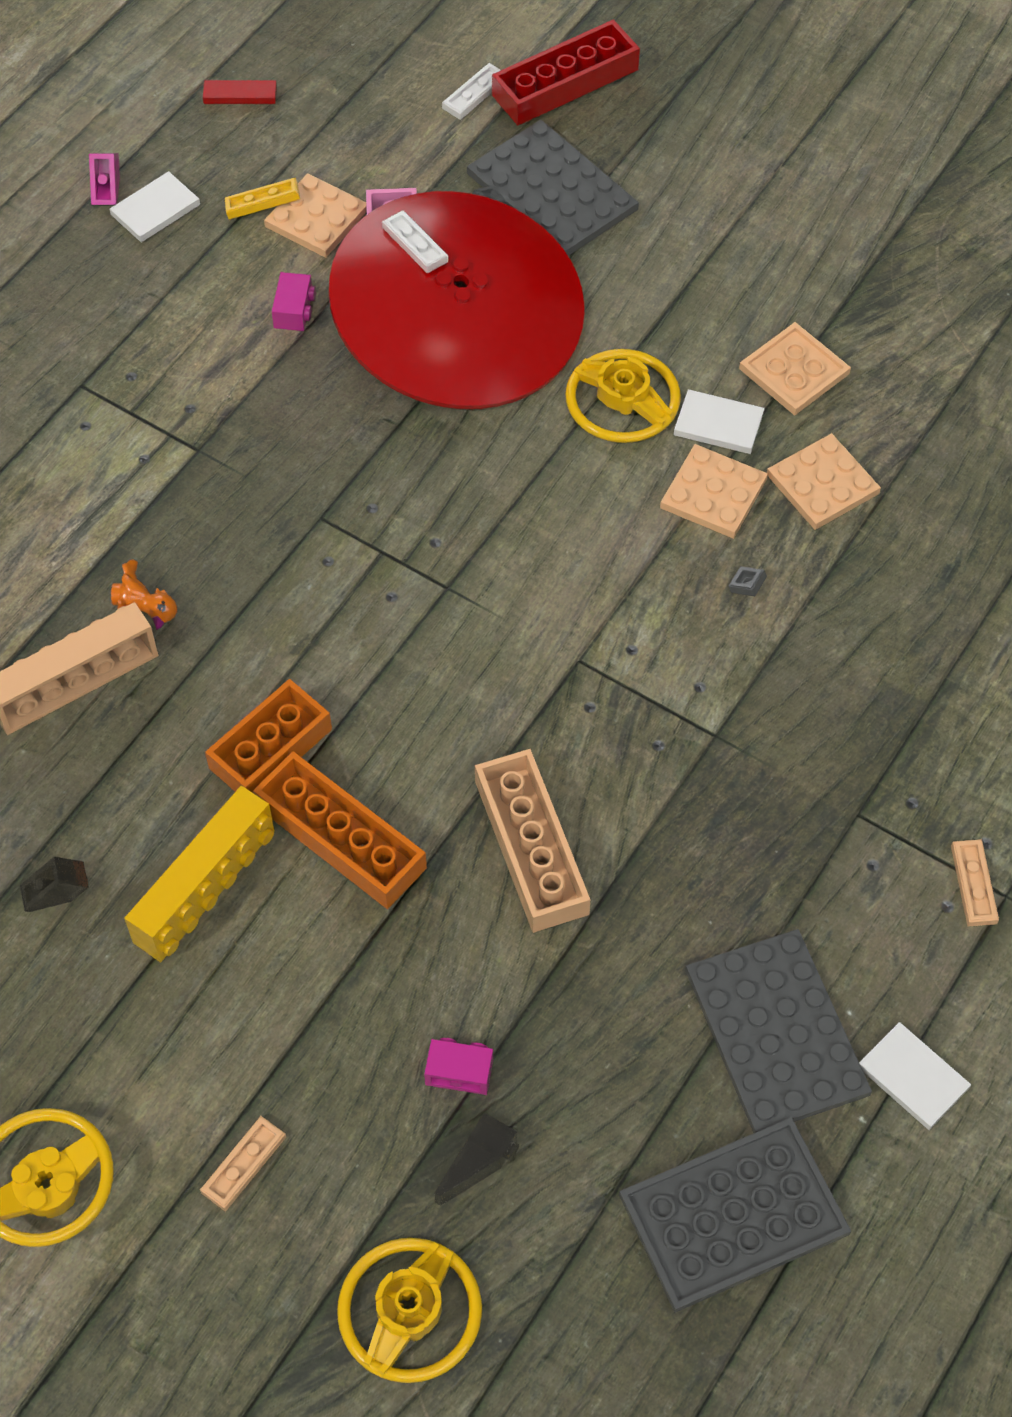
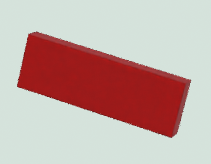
M204 80L203 103L276 104L277 83L276 80Z

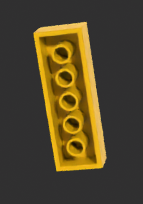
M243 786L237 789L125 916L124 919L133 944L160 963L166 956H171L176 951L179 941L186 933H191L196 928L202 914L205 911H210L215 906L221 892L233 885L240 870L243 867H248L254 860L259 848L271 841L274 835V826L269 803Z

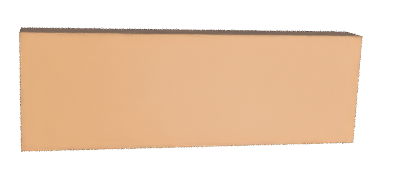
M982 839L953 841L951 849L967 927L997 924L999 917Z
M260 1116L200 1189L201 1194L226 1212L285 1140L286 1134Z

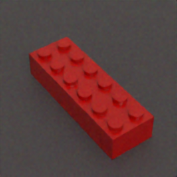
M613 19L492 74V96L518 126L639 70L640 48Z

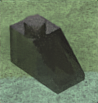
M60 857L50 859L20 885L25 912H33L72 902L89 888L84 862Z

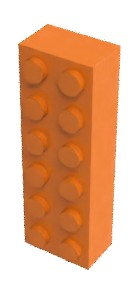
M294 751L253 790L255 795L269 803L273 821L387 910L427 869L425 851Z

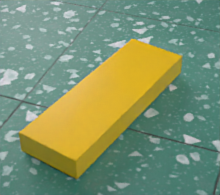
M291 178L225 197L228 219L300 200L298 182L296 178Z

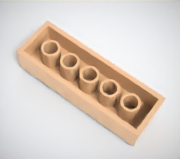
M136 603L120 607L107 617L93 621L89 626L68 634L64 639L45 646L39 652L25 659L17 660L10 667L0 671V725L7 735L159 656L152 628Z
M531 749L475 765L476 786L532 932L534 933L588 916L590 914V897Z

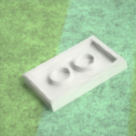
M168 171L111 207L110 213L142 243L199 206L200 200Z
M688 389L674 429V435L751 454L764 414V408Z
M900 1022L859 1062L863 1072L928 1130L945 1115L971 1086L966 1079Z

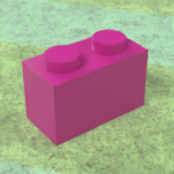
M280 272L272 307L274 328L296 331L305 330L306 321H310L312 316L310 302L315 301L316 286H312L311 275Z
M451 1038L431 1039L424 1073L425 1085L487 1095L493 1064V1049L488 1048L482 1043L466 1045L457 1043V1041Z

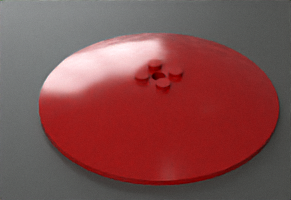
M455 191L423 192L395 199L376 208L354 225L344 237L332 262L329 277L328 295L332 318L339 336L354 358L371 375L393 390L412 399L445 408L484 409L516 402L537 392L550 383L564 369L578 345L583 329L585 315L583 290L576 269L563 247L545 228L526 214L500 201L476 194ZM404 211L448 255V263L426 273L383 229L382 221ZM462 281L467 287H457L454 282Z

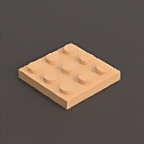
M307 173L298 183L300 200L277 206L266 217L264 223L266 228L327 258L353 226L367 213L366 202Z
M794 322L741 361L739 369L795 416L850 374L851 367Z
M832 433L767 469L768 477L814 530L877 496L881 489Z
M694 444L664 495L660 508L734 539L767 481L768 473Z

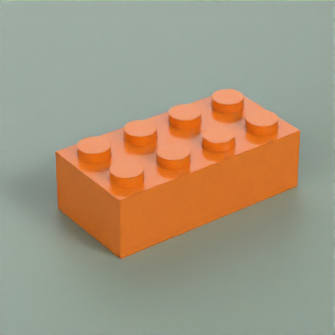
M288 679L205 751L208 767L235 792L240 786H243L253 793V790L292 751L302 757L332 730L330 712L291 679Z

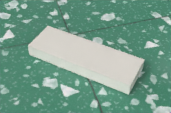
M488 63L442 102V109L461 120L492 93V74L500 71V69Z
M404 211L382 221L383 229L426 273L448 263V255Z

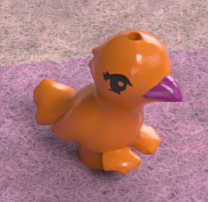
M134 559L129 560L127 563L122 564V583H113L112 604L119 609L135 602L140 611L150 616L156 630H158L164 623L171 621L176 616V602L165 590L160 591L159 588H156L155 594H150L146 586L136 577L135 573L138 562Z

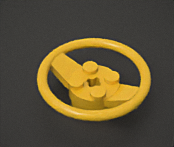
M631 349L607 350L587 359L585 358L572 372L567 382L565 393L568 410L581 428L600 439L619 443L638 442L659 434L674 420L681 401L679 384L673 372L657 358ZM644 364L655 369L665 379L670 390L669 407L654 388L650 386L648 368ZM579 381L598 387L597 398L607 407L617 410L624 415L631 414L635 410L652 425L633 432H615L595 425L584 416L578 407L576 389Z
M55 1108L35 1109L19 1114L0 1125V1143L15 1130L43 1121L65 1123L85 1134L84 1137L61 1152L55 1147H46L45 1149L32 1152L13 1168L11 1172L12 1181L0 1188V1238L28 1247L58 1244L76 1236L87 1228L105 1206L113 1183L114 1166L112 1154L102 1133L91 1122L76 1113ZM100 1161L101 1176L96 1195L89 1207L72 1223L47 1233H24L12 1229L1 1222L26 1214L46 1216L47 1218H54L64 1214L74 1205L80 1182ZM51 1178L50 1187L44 1189L43 1185L40 1186L43 1180Z
M421 1238L391 1240L367 1252L348 1273L338 1299V1325L342 1339L351 1355L371 1373L400 1383L427 1381L452 1369L472 1347L482 1318L480 1289L467 1264L449 1248L437 1242ZM403 1251L424 1252L408 1269H400L394 1273L392 1271L380 1282L375 1295L378 1322L367 1352L358 1341L351 1322V1301L358 1281L368 1268L388 1255ZM451 1266L461 1278L469 1301L468 1322L462 1338L447 1356L432 1365L417 1369L392 1367L410 1340L418 1341L422 1339L438 1323L442 1312V1297L439 1289ZM411 1297L415 1298L416 1306L404 1309L401 1301L403 1299L408 1301Z

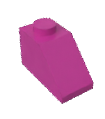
M119 153L89 154L91 205H116L120 182Z

